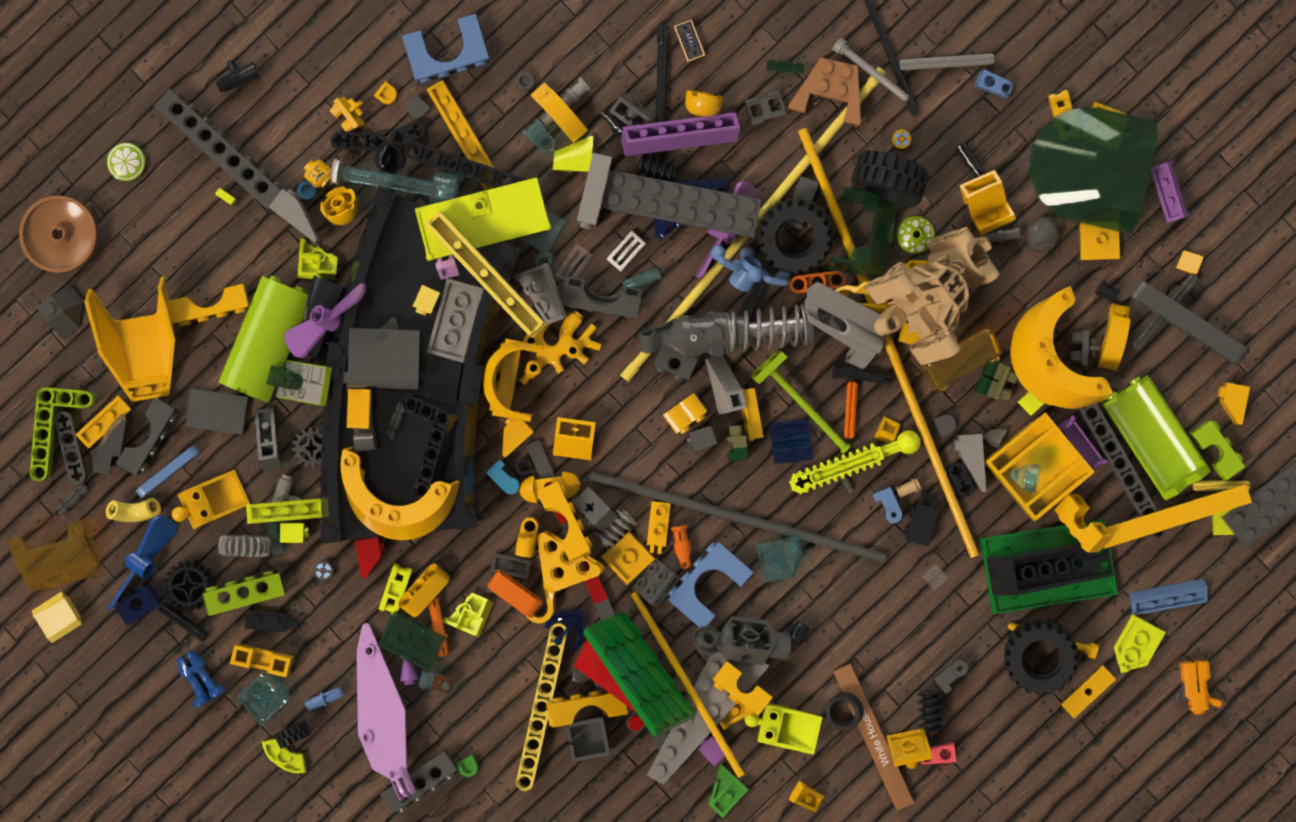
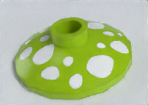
M921 216L906 218L897 229L899 245L904 251L911 254H920L929 249L927 244L935 237L932 224ZM914 231L920 233L919 238L913 236Z

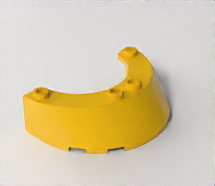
M1071 286L1062 289L1030 308L1016 325L1010 347L1012 366L1022 386L1041 402L1050 406L1063 407L1064 409L1090 406L1107 400L1113 394L1105 378L1085 377L1076 374L1068 369L1056 354L1053 344L1054 327L1059 317L1068 308L1072 307L1075 302Z
M351 446L343 449L341 474L348 502L356 517L374 533L394 540L415 539L435 530L449 515L456 499L460 481L456 480L452 483L435 482L420 500L404 506L390 505L376 498L365 485V470L361 469V460L358 454L355 453V447Z

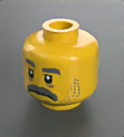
M311 160L304 167L306 170L304 178L315 188H324L330 182L331 168L322 160H316L315 162Z

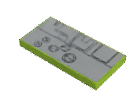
M286 360L277 381L275 397L326 406L332 368ZM279 383H285L284 385L290 384L293 386V389L299 390L283 389Z

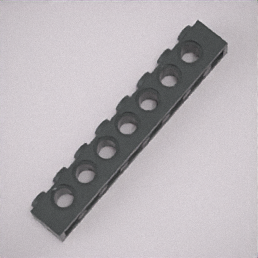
M169 89L154 107L259 203L271 211L272 209L269 208L270 204L284 187L276 180L273 183L268 179L270 175L262 167L257 169L254 166L256 162L249 155L244 157L240 153L242 149L234 142L230 144L226 140L227 135L220 129L216 131L211 127L213 123L206 116L200 117L197 114L199 110L192 103L187 105L183 101L185 97L177 90L173 92ZM182 105L183 112L176 115L174 112L175 108ZM192 118H196L197 125L190 128L189 121ZM206 131L211 132V138L208 141L203 140V134ZM220 144H224L226 147L225 152L222 154L217 152V147ZM234 157H239V165L233 167L231 160ZM248 170H253L254 177L247 180L245 173ZM262 183H267L268 190L261 193L259 186Z

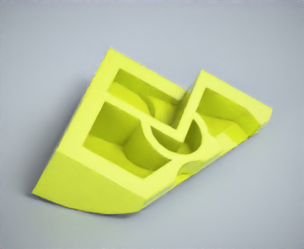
M589 136L554 151L553 171L589 172L594 136Z
M300 239L297 278L313 279L315 275L329 281H336L338 257L331 253H325L318 246L316 248L306 243L305 239Z
M471 593L463 604H459L455 608L456 611L449 618H444L443 622L479 637L494 602Z

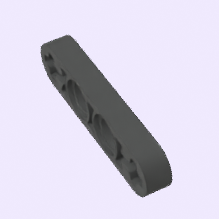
M61 411L55 416V425L67 475L73 484H81L87 479V471L79 438L75 435L77 434L74 417L70 412ZM63 414L69 418L66 421V426L71 427L72 430H61V428H65V424L60 422ZM66 433H71L74 437L73 442L70 444L64 441ZM72 451L78 454V460L74 463L68 459V455ZM80 464L81 467H77L78 473H82V476L79 478L80 481L73 477L76 474L75 468L71 469L70 465Z

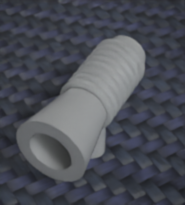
M282 474L276 485L277 488H275L272 502L301 499L289 495L294 483L292 481L293 477Z

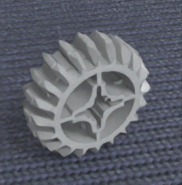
M223 535L219 539L218 548L221 555L263 557L270 554L271 543L270 538L266 536Z

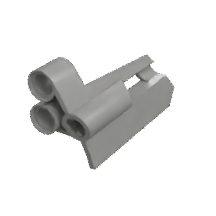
M819 282L807 288L805 310L808 321L850 347L845 361L860 369H864L875 357L876 353L879 354L883 348V336L879 335L874 327L875 321L879 318L880 314ZM818 308L843 320L847 325L846 331L840 332L822 323L818 316Z

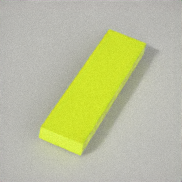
M321 498L247 504V524L322 518Z

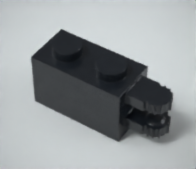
M922 489L918 502L910 508L908 517H911L909 525H905L903 535H905V540L929 547L940 511L934 508L938 493L934 492L932 494L928 507L923 505L927 493L925 489Z

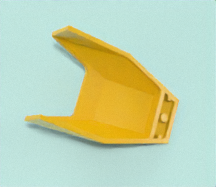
M164 276L160 277L157 312L153 315L114 320L93 289H88L84 302L98 353L131 402L170 395L175 335Z

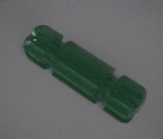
M768 60L766 69L768 71L777 70V72L802 74L804 64Z

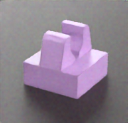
M449 255V260L443 261L441 257L438 258L436 269L441 280L459 275L458 266L452 255Z

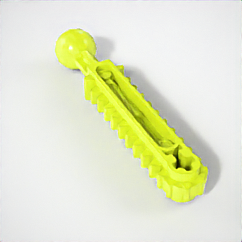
M906 430L901 432L897 437V441L881 447H875L873 443H870L869 450L866 446H863V452L856 449V455L848 452V458L842 454L841 460L834 457V463L827 460L826 466L821 462L820 468H817L815 465H813L812 471L805 468V473L798 471L792 474L789 481L791 490L799 494L807 493L810 487L815 490L816 484L823 487L824 481L828 485L830 484V479L837 482V476L844 479L845 473L850 477L853 470L858 474L859 468L866 471L867 465L871 469L873 468V463L880 466L881 460L885 459L884 457L900 451L908 455L913 454L920 448V437L916 432ZM807 475H809V480L812 482L811 484L809 482H805L803 484V488H801L799 485L796 486L795 483L798 482L797 478L800 477L802 480L807 479Z

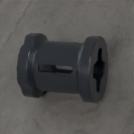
M1103 279L1094 294L1104 297L1112 304L1118 296L1120 289L1113 288Z

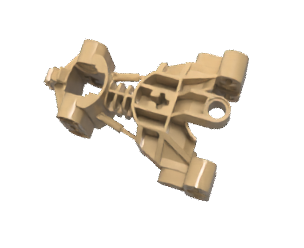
M967 227L933 238L927 244L931 251V254L928 256L930 263L907 269L903 262L897 263L884 276L872 280L865 287L876 304L884 303L891 298L893 301L889 302L888 305L894 304L888 307L875 321V331L881 336L894 333L908 320V332L916 331L921 338L909 348L920 365L950 358L959 352L961 347L957 343L958 339L953 332L959 325L960 313L965 312L968 307V289L990 283L1000 274L986 253L992 249L989 240L982 236L974 238Z

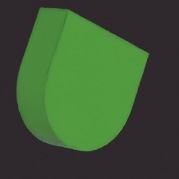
M473 754L456 763L459 772L464 777H472L478 771V763Z

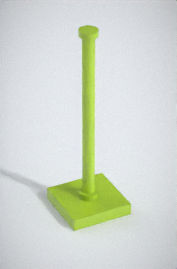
M776 350L750 377L760 384L768 375L772 376L840 448V452L844 454L851 445L849 443L846 444L777 371V367L787 356L782 351Z

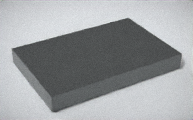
M191 389L185 427L243 435L249 397Z

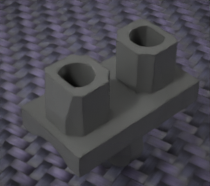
M1090 330L1071 333L1070 342L1072 344H1080V351H1070L1069 361L1079 363V365H1088V350H1090V358H1095L1096 351H1101V347L1096 346V339H1091L1089 346Z

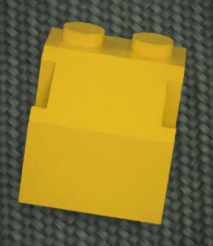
M995 170L960 185L964 204H968L971 219L980 235L1016 220L1015 214L1007 203L1003 183Z

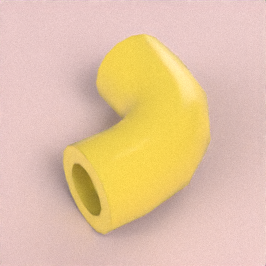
M149 498L139 503H123L113 500L109 502L106 508L107 518L120 522H141L149 520L161 512L160 504L154 498Z

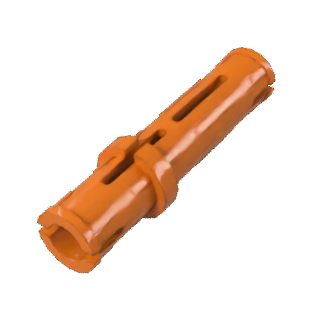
M435 598L428 606L434 632L433 640L436 642L438 657L450 655L446 639L448 634H445L439 598Z

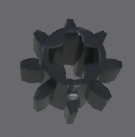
M798 621L795 625L790 624L786 631L790 633L791 641L801 645L802 641L807 643L811 634L807 633L810 628Z

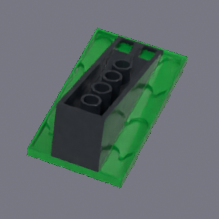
M1106 519L1085 521L1087 527L1093 522H1102L1107 527ZM1066 525L980 538L992 614L1118 595L1110 547L1102 548L1100 552L1088 553L1081 547L1078 539L1071 535L1070 529Z

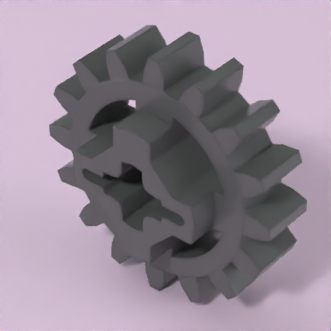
M309 427V432L303 429V435L296 434L298 440L292 441L296 447L292 448L291 451H296L297 453L293 458L299 457L298 464L304 462L305 468H308L310 464L312 469H316V464L321 467V458L318 460L317 458L321 452L322 444L316 438L318 436L322 439L321 428H317L315 432L313 427ZM307 437V442L301 445L302 440ZM312 443L314 446H317V450H314V453L308 449V446H311ZM301 452H305L309 456V460L304 458Z

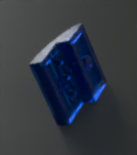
M808 419L770 424L774 465L812 460Z

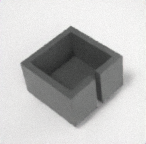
M604 715L573 720V724L565 725L568 742L573 739V742L569 744L572 763L610 756L611 752Z

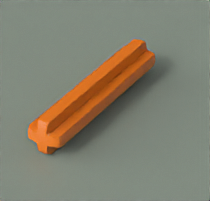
M857 382L847 383L845 438L855 437Z

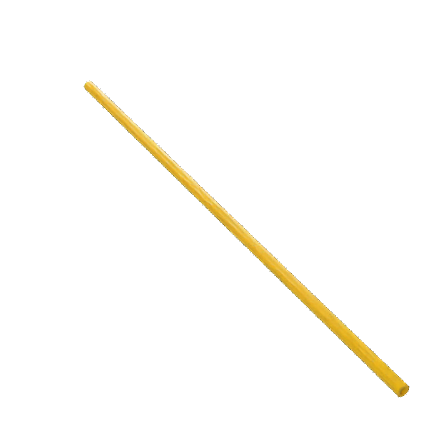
M807 128L798 131L861 285L864 281L869 280ZM864 294L867 303L876 304L869 294ZM890 334L883 335L884 346L970 558L978 556L979 552Z

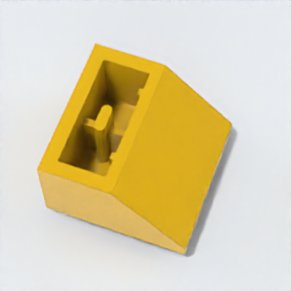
M557 417L553 455L591 460L596 422Z

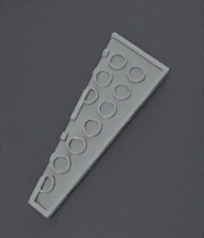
M721 653L710 655L694 685L695 691L716 726L736 705V703L728 698L730 695L725 690L721 692L713 686L715 683L712 680L726 662ZM729 662L742 673L737 680V688L745 694L769 668V665L766 663L764 665ZM690 696L686 701L693 709L694 715L692 719L670 730L647 776L663 785L666 784L711 733Z

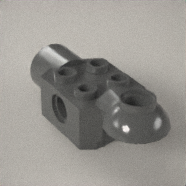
M731 616L721 633L714 628L705 626L698 628L693 635L694 646L699 653L703 655L721 653L725 660L729 662L764 665L767 658L786 660L791 650L790 634L775 632L768 620Z

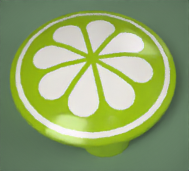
M121 143L113 147L109 152L107 167L116 179L133 181L142 174L146 157L136 145Z

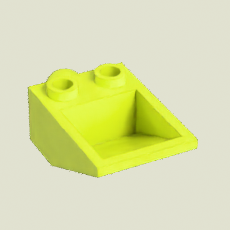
M768 703L763 709L762 717L755 714L753 716L747 715L744 721L749 727L760 725L757 742L814 755L823 717L790 707ZM773 712L777 714L775 719L770 718V714ZM771 731L773 736L771 738L766 737V732Z

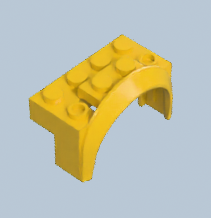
M506 339L505 343H501L500 349L491 356L483 374V389L490 403L489 411H493L492 415L531 422L532 414L511 411L522 350L543 354L545 346ZM497 373H501L499 381H496Z

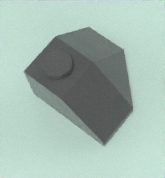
M70 286L54 294L36 308L46 322L65 339L80 328L81 310L83 309L84 301L75 288Z

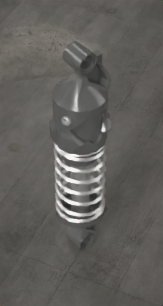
M804 303L800 307L797 304L795 305V318H787L785 306L782 307L783 319L775 320L774 310L771 307L770 321H762L761 310L758 308L757 322L751 323L747 310L744 311V316H736L734 311L732 315H729L728 312L710 311L702 318L688 315L680 316L679 319H672L661 327L645 328L639 332L640 349L643 353H654L664 344L676 350L683 358L700 356L705 352L714 357H720L724 354L733 353L734 349L738 347L745 352L749 342H751L754 350L757 351L760 348L761 337L767 349H771L774 336L778 346L783 348L786 343V335L790 344L795 347L799 340V333L803 344L809 346L813 345L824 331L808 321ZM818 308V316L822 323L840 332L846 331L847 325L843 320ZM791 334H795V341H794V342H793V339H792ZM778 335H783L782 343L780 342ZM766 336H770L769 345ZM757 337V345H755L753 338Z

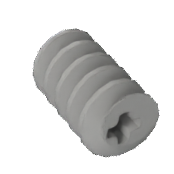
M624 509L623 512L616 510L619 517L603 533L594 532L595 536L607 548L608 545L611 547L615 546L613 540L620 541L619 534L622 536L626 535L624 529L631 530L629 524H637Z

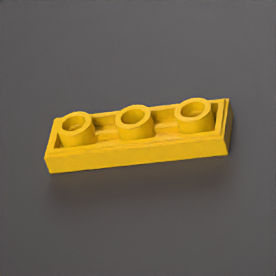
M1101 665L1060 704L1075 718L1116 679ZM1090 688V693L1086 695L1085 690Z

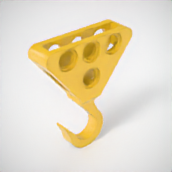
M544 531L537 536L544 582L543 587L548 610L544 616L534 614L532 618L527 617L534 623H544L552 618L555 613V594L558 590L599 576L605 569L602 563L589 555L570 563L561 544L563 539L551 531ZM550 541H554L557 544V550L551 549ZM583 561H586V562L589 563V565H590V569H589V570L583 569V567H582V562H583ZM557 567L563 569V577L557 574Z

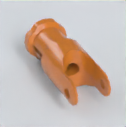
M688 525L671 527L675 543H673L675 554L679 559L682 569H687L691 565L690 556L692 548L686 530Z

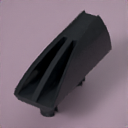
M314 275L306 301L304 322L310 320L312 310L318 305L332 310L342 301L346 287ZM329 330L324 333L308 355L319 359L323 346L329 348V343L334 340L333 337L328 336Z

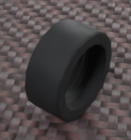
M848 692L838 693L833 696L825 709L826 719L829 724L841 731L851 730L856 727L863 718L864 713L863 704L860 699ZM846 701L852 705L855 710L853 720L844 722L837 718L834 712V706L837 702Z

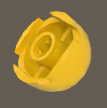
M687 90L685 105L688 112L695 115V118L718 115L722 108L724 97L720 95L713 96L711 93Z
M345 187L334 188L325 195L327 198L324 203L322 201L320 204V210L324 217L335 225L343 226L351 223L360 212L359 199L352 189H346Z

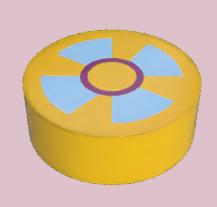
M897 130L892 135V144L897 149H905L911 143V135L906 130Z

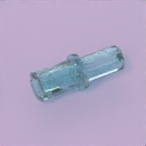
M658 267L644 273L639 272V275L624 280L623 285L636 288L641 285L646 286V284L662 278Z
M278 521L266 522L269 535L267 537L270 538L273 556L281 555L284 551L282 543H280Z

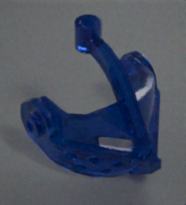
M582 609L573 612L562 611L546 621L545 629H549L555 621H563L569 624L562 634L555 638V645H560L563 637L573 627L577 633V639L572 644L571 650L574 651L579 648L585 630L582 617L584 611Z

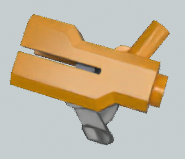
M1209 661L1180 662L1182 683L1180 689L1173 694L1174 702L1178 704L1181 699L1188 701V708L1190 711H1193V714H1205V711L1209 710V705L1220 708L1222 701L1210 697L1207 691V681L1211 677Z

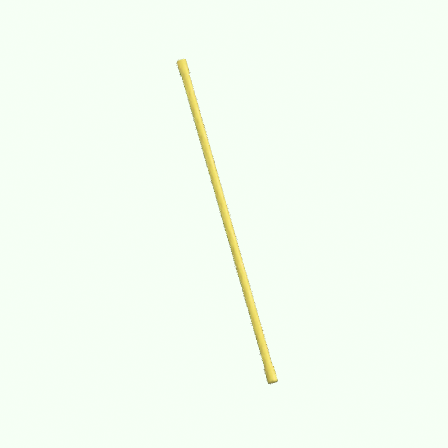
M877 67L876 70L884 76L887 75L883 69ZM872 76L868 78L865 85L860 89V104L880 83ZM847 106L814 144L817 154L823 150L843 126ZM807 154L759 211L756 228L761 224L768 210L772 206L777 205V202L782 199L811 164ZM738 235L735 242H732L726 249L724 258L730 261L749 237ZM716 261L665 323L684 316L724 266ZM640 352L620 376L627 382H630L652 353Z

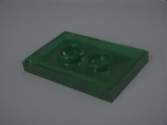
M395 610L378 646L426 671H430L446 637Z

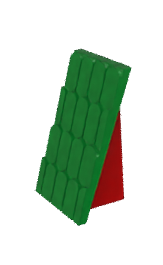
M625 612L585 628L583 634L587 641L574 667L636 712L654 738L692 719L694 715L692 707L678 691V685L657 661L658 657L642 638L643 634Z

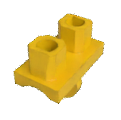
M345 96L333 101L335 104L330 109V112L336 118L342 114L346 117V120L341 124L345 132L365 125V122L360 117L364 114L360 109L363 106L362 101L356 103L353 98L347 100Z

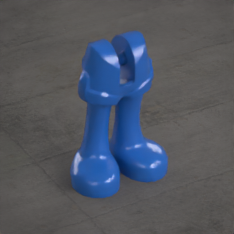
M191 650L187 653V657L192 664L191 667L183 656L176 660L181 677L187 678L196 693L193 706L197 709L224 693L226 689L224 686L214 683L204 668L206 663L203 658L198 656L194 650ZM196 674H198L205 683L209 691V695L201 686Z

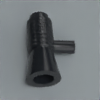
M230 60L227 64L231 74L229 73L219 78L216 85L220 92H227L234 89V87L243 85L244 82L260 79L261 76L253 61L238 71L235 61Z

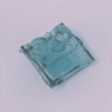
M265 670L235 697L257 719L260 726L291 699L287 687L274 674H270Z

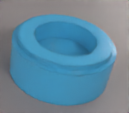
M304 181L299 184L297 193L301 199L309 201L316 197L317 188L308 181Z

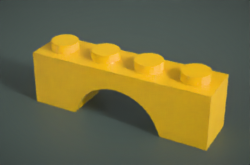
M240 284L224 288L222 298L212 307H199L190 297L170 300L169 306L173 324H179V327L190 325V321L198 320V322L208 321L210 316L216 315L217 318L228 316V312L235 311V314L247 312L246 308L250 306L247 286Z
M555 482L536 491L546 512H558L568 521V533L561 544L570 563L591 554L589 548L593 546L588 536L584 538L581 532L584 530L580 519L576 520L573 515L576 513L572 502L567 503L565 496L568 494L564 485L559 486L558 482Z
M591 691L588 692V696L583 697L581 694L570 695V699L563 700V697L552 698V702L546 703L549 726L551 727L573 724L575 715L585 706L595 705L607 717L628 714L627 706L608 691L605 693Z

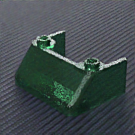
M844 187L840 196L841 201L861 204L864 210L875 213L869 248L858 247L854 249L851 260L832 256L828 269L874 278L882 277L887 270L896 209L892 204L873 192Z

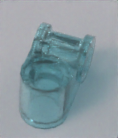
M537 118L529 128L522 130L525 136L544 155H551L556 151L554 139ZM545 141L552 142V147L549 150L542 148V144Z

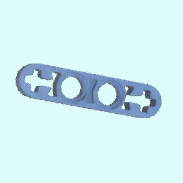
M195 445L188 448L136 490L137 494L141 499L146 497L198 456L200 451Z

